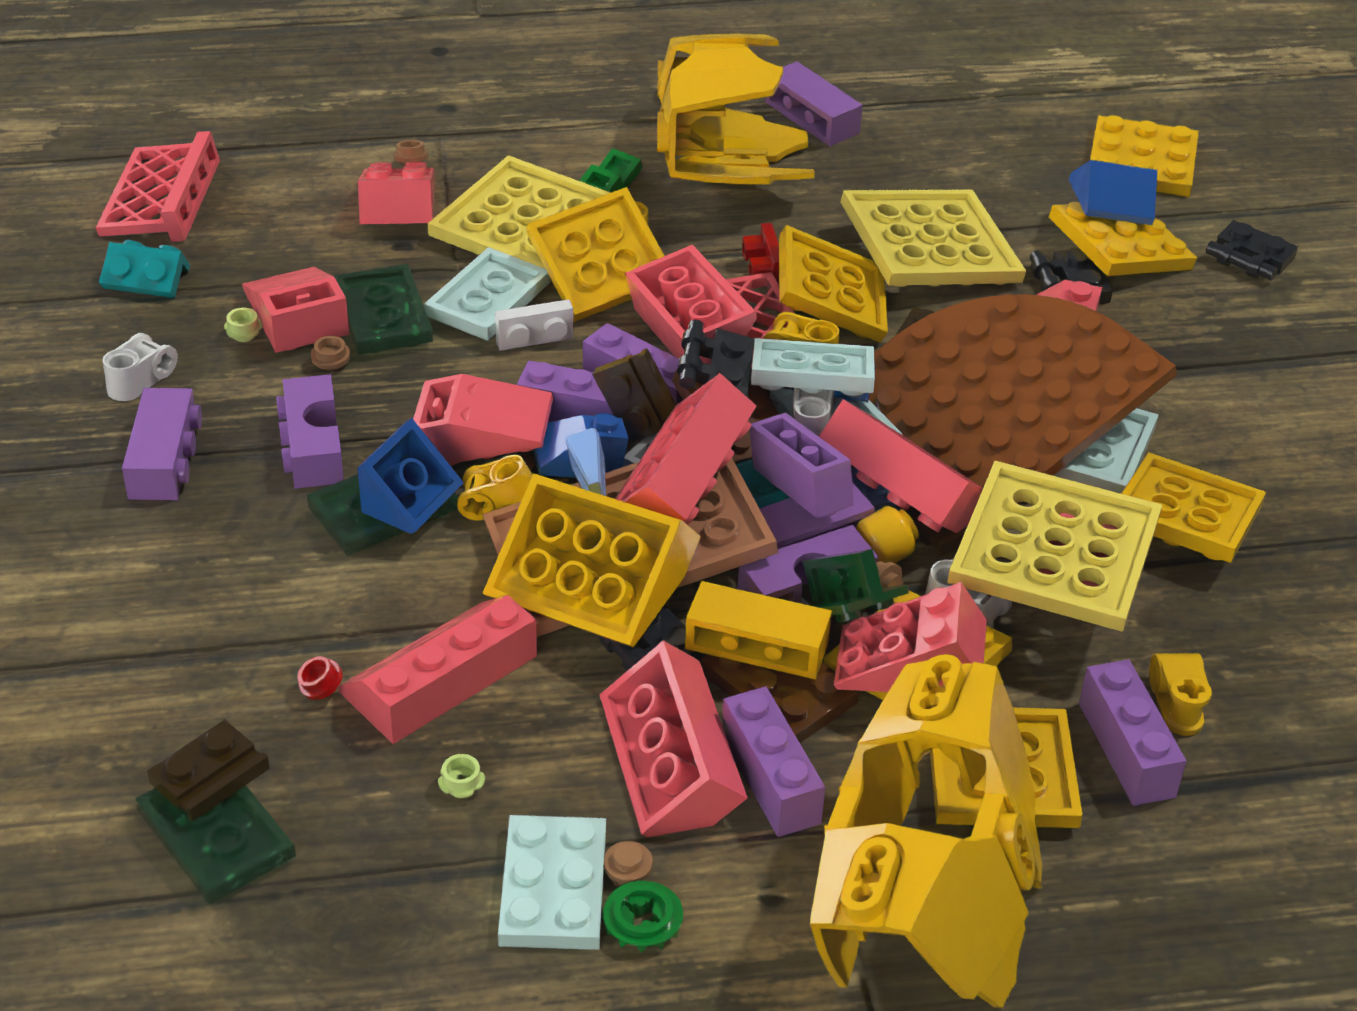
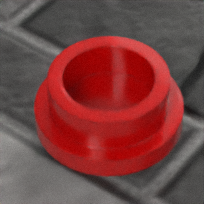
M323 656L313 657L306 661L298 672L299 689L309 700L326 698L337 690L342 681L343 672L334 660Z

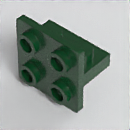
M873 549L816 557L803 561L813 602L809 606L831 610V621L834 620L833 615H835L837 622L860 618L863 616L862 610H865L866 607L869 608L870 612L887 609L895 604L894 598L909 593L907 584L889 587L881 586Z

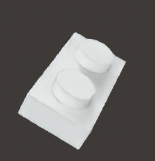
M570 300L495 311L496 343L499 351L573 339V307Z

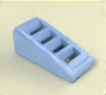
M590 428L566 436L565 442L571 467L581 488L606 496L604 454L597 429Z

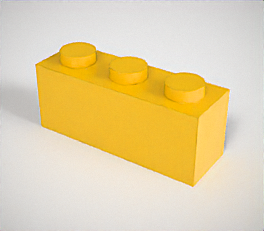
M701 581L686 617L685 649L816 680L829 642L832 611Z

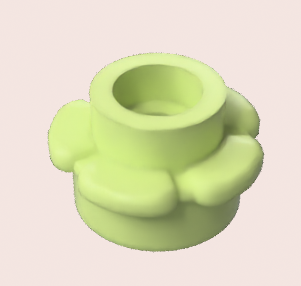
M237 308L230 311L224 324L226 334L239 342L253 340L263 327L256 311L250 308Z
M456 754L446 759L440 770L441 777L438 778L440 789L444 793H450L456 798L472 796L474 791L480 790L485 783V774L480 772L479 762L467 754Z

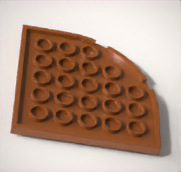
M1005 294L978 298L946 307L904 329L874 352L873 393L863 394L904 437L984 488L994 461L1054 476L1176 377L1177 371L1176 365L1115 321L1091 308L1049 296Z

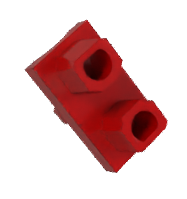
M772 223L761 224L760 235L742 237L744 261H749V276L772 272L779 284V243Z

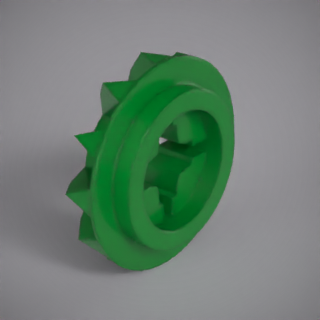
M633 881L615 889L605 902L603 919L607 935L616 937L621 948L628 944L637 946L641 954L649 946L656 945L662 950L667 940L678 937L679 929L683 922L681 901L671 889L657 882ZM653 907L652 922L644 920L640 925L637 924L635 926V915L642 916Z

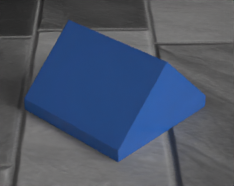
M1090 160L1070 173L1069 181L1086 216L1153 225L1155 220L1157 170Z
M413 418L408 419L357 467L362 513L410 534L416 532L464 483Z

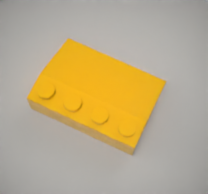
M533 473L482 594L494 599L508 595L525 610L634 647L685 577L701 536L680 519Z

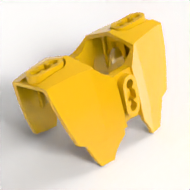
M706 34L672 37L670 39L665 60H658L657 95L661 101L660 112L657 113V152H664L670 177L728 184H771L775 180L815 179L814 169L769 168L768 163L777 162L788 154L808 148L807 131L767 122L759 115L725 108V104L774 95L781 82L784 67L764 61L756 56L748 46H779L778 39L765 34ZM679 51L690 54L689 57H675L676 52ZM675 156H685L680 159L675 158Z
M937 655L928 661L905 665L878 708L864 735L858 741L852 762L839 787L840 794L829 823L824 825L825 839L810 926L817 950L838 987H848L859 941L866 942L867 932L904 935L928 964L961 998L974 999L978 995L993 1007L1003 1008L1012 988L1016 984L1019 952L1025 932L1024 920L1029 914L1020 890L1029 891L1032 886L1033 888L1042 889V859L1035 824V789L1015 713L997 666L973 662V664L961 663L953 655ZM942 680L944 686H938V682ZM932 748H939L959 766L966 791H973L974 786L981 780L986 771L985 794L972 835L963 840L961 838L902 826L914 792L920 785L918 763Z

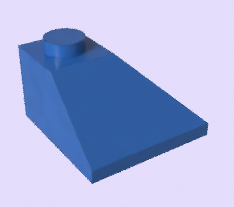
M599 413L595 416L579 415L548 423L543 446L533 449L538 474L576 478L569 459L565 442L566 436L590 428H596L599 434L604 454L605 473L622 468L628 443V436L622 418H616L611 414Z

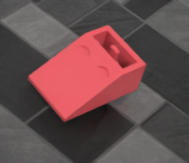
M388 162L370 163V167L364 169L358 179L360 224L429 223L434 218V168H427L426 162H407L404 168H392L391 163Z
M316 267L242 284V288L253 310L256 311L275 353L314 344L319 338L324 336L342 337L350 335L346 297L335 277Z
M458 374L425 381L413 419L449 465L452 466L459 462L481 458L490 459L497 455L519 451L528 452L542 447L553 402L552 392Z
M962 582L946 588L934 589L924 596L905 603H895L883 611L853 619L849 623L842 625L834 686L837 690L889 692L906 664L928 661L932 657L943 654L953 655L961 663L973 664V662H979L984 664L987 619ZM940 680L938 686H944L943 681Z

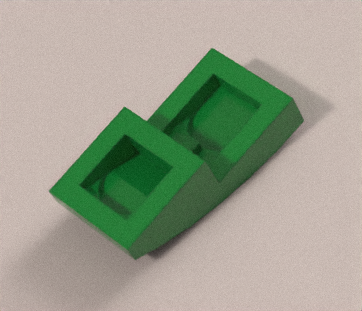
M612 148L599 166L591 164L579 181L612 193L630 185L643 169L642 161L638 157Z

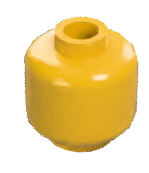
M885 506L867 516L856 526V530L878 556V562H893L896 564L915 551V540L919 538L918 529L910 515L903 509L898 511L890 506Z

